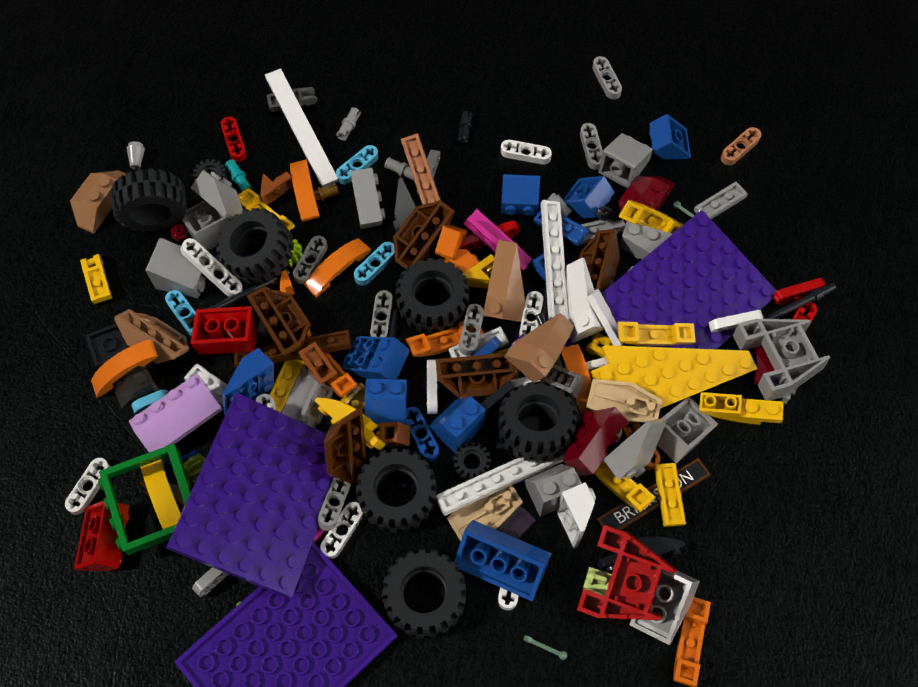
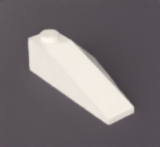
M580 258L567 265L569 321L575 325L570 334L572 343L605 330L587 300V296L594 291L584 258Z

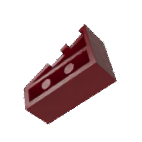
M616 407L584 413L563 461L567 466L574 467L578 476L594 474L608 454L606 449L611 442L616 443L619 438L617 436L618 432L622 427L626 428L630 422Z

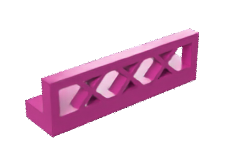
M478 209L464 222V225L495 253L498 240L513 242ZM518 246L522 272L532 258Z

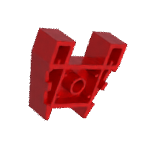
M604 525L597 546L618 553L607 591L604 594L591 588H584L577 610L596 618L662 619L663 615L650 611L662 571L666 570L676 573L677 569L629 532Z

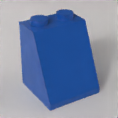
M471 396L460 398L449 405L428 427L434 435L455 453L460 446L464 447V443H469L484 428L485 408Z

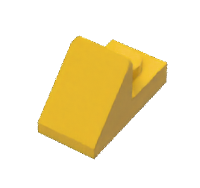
M492 254L462 274L466 276L469 287L488 289L490 282L488 275L492 272L494 262Z

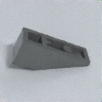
M402 178L398 179L395 221H393L396 232L415 208V204Z

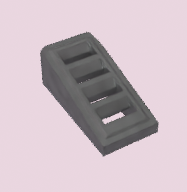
M554 364L546 377L540 379V381L556 386V389H561L566 394L577 397L585 379L577 373ZM553 369L554 372H553L551 378L548 379V376H549L551 370ZM559 373H561L559 379L557 380V382H555V380H556V378L558 377ZM568 376V379H567L565 385H563V383H564L566 377Z

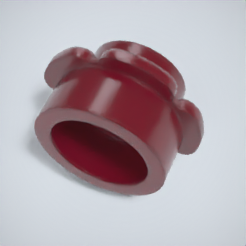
M177 224L171 228V236L177 241H184L188 238L189 231L184 224Z

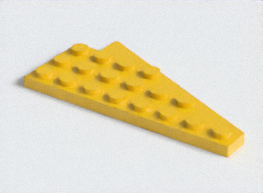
M605 345L601 347V351L607 365L594 369L590 373L593 379L634 383L662 399L661 409L757 369V366L750 352L742 350Z

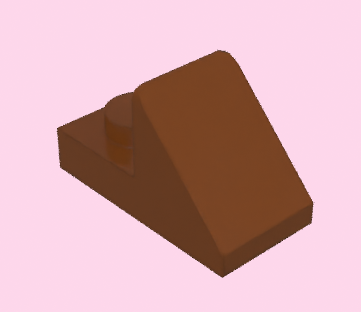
M287 171L278 176L273 182L263 174L260 195L263 203L267 206L293 187L292 177Z
M316 342L298 352V355L309 369L310 377L320 385L338 374Z

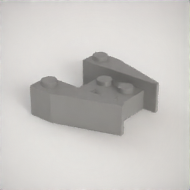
M753 319L737 325L733 337L739 349L745 351L763 346L775 370L764 373L758 383V387L765 400L771 401L785 397L823 370L829 361V355L821 358L818 357L805 333L811 323L810 320Z

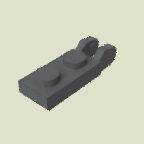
M313 87L292 89L300 106L304 104L309 106L317 102ZM267 94L270 112L282 110L274 94Z

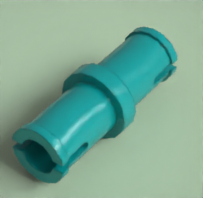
M229 160L226 162L225 167L231 174L232 181L237 183L241 192L248 187L252 190V186L246 179V174L240 170L236 161Z

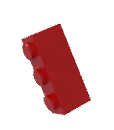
M253 306L196 309L191 345L199 355L253 352L256 350L257 328Z
M104 501L86 507L74 570L111 571L118 569L121 564L122 554L116 544L118 534L111 527L110 518H112L110 510L106 509ZM118 503L126 528L130 517L128 512L130 505Z

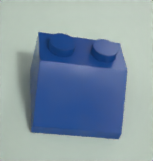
M668 114L649 123V134L652 140L651 148L655 155L662 159L691 158L687 129Z
M503 174L501 213L508 215H537L540 176Z
M604 176L579 178L563 200L572 212L582 218L597 217V215H594L595 211L609 203L615 191Z
M366 379L365 416L374 423L400 422L406 424L407 380Z

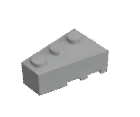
M372 168L350 171L361 229L381 226L382 220L385 219L384 208L380 209L379 206L382 198L381 192L376 190V184H379L377 173L373 174Z
M627 221L619 247L637 259H643L673 233Z

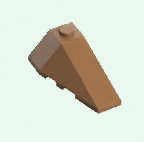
M498 240L483 315L521 322L525 308V297L518 246L514 242Z

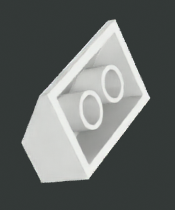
M586 482L563 491L556 509L573 548L579 545L594 507V500H596L592 488H588Z

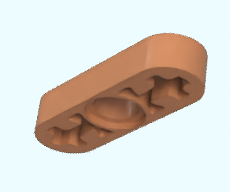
M750 127L723 150L721 161L725 165L735 164L759 142L761 137L760 130ZM737 144H743L746 148L740 149L737 147Z

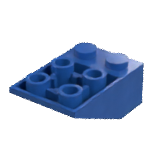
M356 336L341 368L345 372L366 379H397L410 350L397 338Z
M259 348L241 359L224 390V416L235 393L255 401L259 395L272 389L274 385V363Z

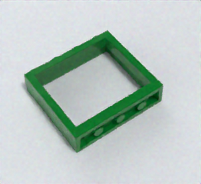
M175 444L99 471L100 478L98 479L100 489L105 491L106 494L104 504L106 509L110 510L112 514L110 524L112 529L116 530L118 534L116 544L119 551H123L127 555L169 540L176 525L129 542L110 478L169 457L184 504H186L192 488L179 449Z

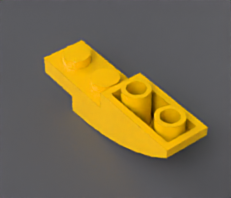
M701 392L699 412L720 419L761 425V422L782 423L783 402L742 399V395Z
M317 397L314 400L319 405L317 409L325 416L329 414L333 418L331 420L332 424L356 410L343 402ZM363 414L365 444L371 449L375 447L381 451L386 444L373 433V430L378 425Z

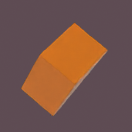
M454 225L443 226L435 254L452 260L467 236L468 231Z

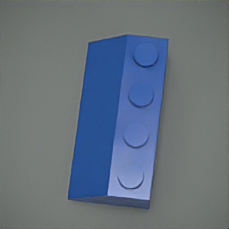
M472 520L464 530L455 562L458 565V569L533 601L552 553Z

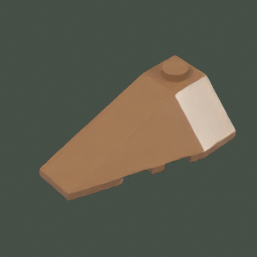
M559 313L515 341L504 357L535 383L546 377L555 364L575 325Z

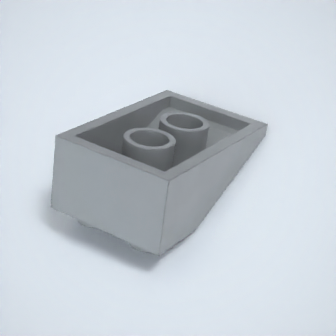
M205 170L201 172L191 189L230 220L233 219L234 215L241 214L243 211L237 191L231 187L232 183L224 177L221 180V177L213 171L211 173Z
M204 200L187 209L182 222L187 227L192 238L207 251H211L217 246V239L221 236L219 233L222 228H225V223L229 219Z
M688 397L662 417L667 422L657 446L677 464L718 423L709 415L700 413L699 405Z
M664 418L648 420L604 458L605 463L618 480L623 478L628 480L633 476L638 477L646 471L645 467L650 463L667 421Z
M663 570L650 610L663 615L662 619H631L629 625L670 645L693 601L700 581L679 571L671 573Z

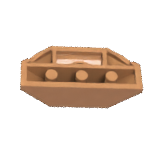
M118 170L90 173L70 200L79 228L93 234L96 232L112 210V185L120 176H125L126 173Z
M130 309L115 316L114 320L126 344L130 347L148 339L153 341L158 357L153 360L156 364L175 359L189 350L186 336L156 317L135 313V311Z

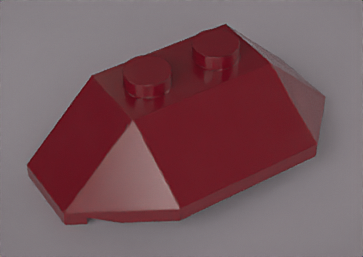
M636 176L618 202L620 212L628 200L641 203L658 211L674 188L675 183L661 176Z

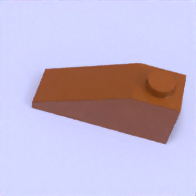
M400 422L376 423L378 426L373 430V433L386 444L384 447L409 446L410 426Z

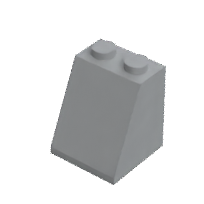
M621 133L603 150L598 173L628 188L649 162L653 149Z
M159 238L145 270L154 287L167 292L178 290L182 295L199 298L200 293L205 289L207 277L182 255L180 251L181 246ZM199 258V261L202 265H209V260L207 258Z
M558 464L523 480L540 517L556 511L563 491L582 484L574 467Z

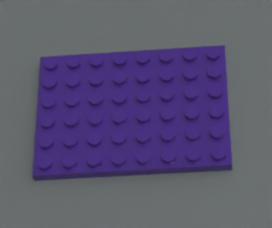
M701 210L606 289L602 296L617 323L638 322V324L642 325L694 323L696 342L694 344L674 346L635 345L637 347L718 349L734 334L736 328L712 333L708 322L722 317L761 310L773 299V294L777 290L706 213Z
M235 393L166 549L286 598H292L318 528L317 519L334 478L328 475L326 470L324 451L326 433Z
M312 542L292 598L289 599L258 587L175 660L174 663L194 687H346L398 635L319 547Z

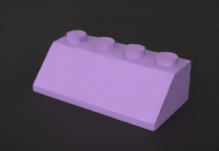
M197 373L171 390L164 397L152 403L151 406L141 413L135 415L129 420V423L148 452H152L177 443L223 409L210 388Z

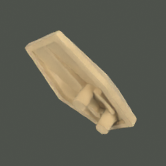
M593 379L586 408L596 411L616 407L629 422L646 423L648 420L658 419L662 399L632 382Z
M511 485L454 511L447 517V520L461 541L464 530L472 520L497 529L523 504V501Z

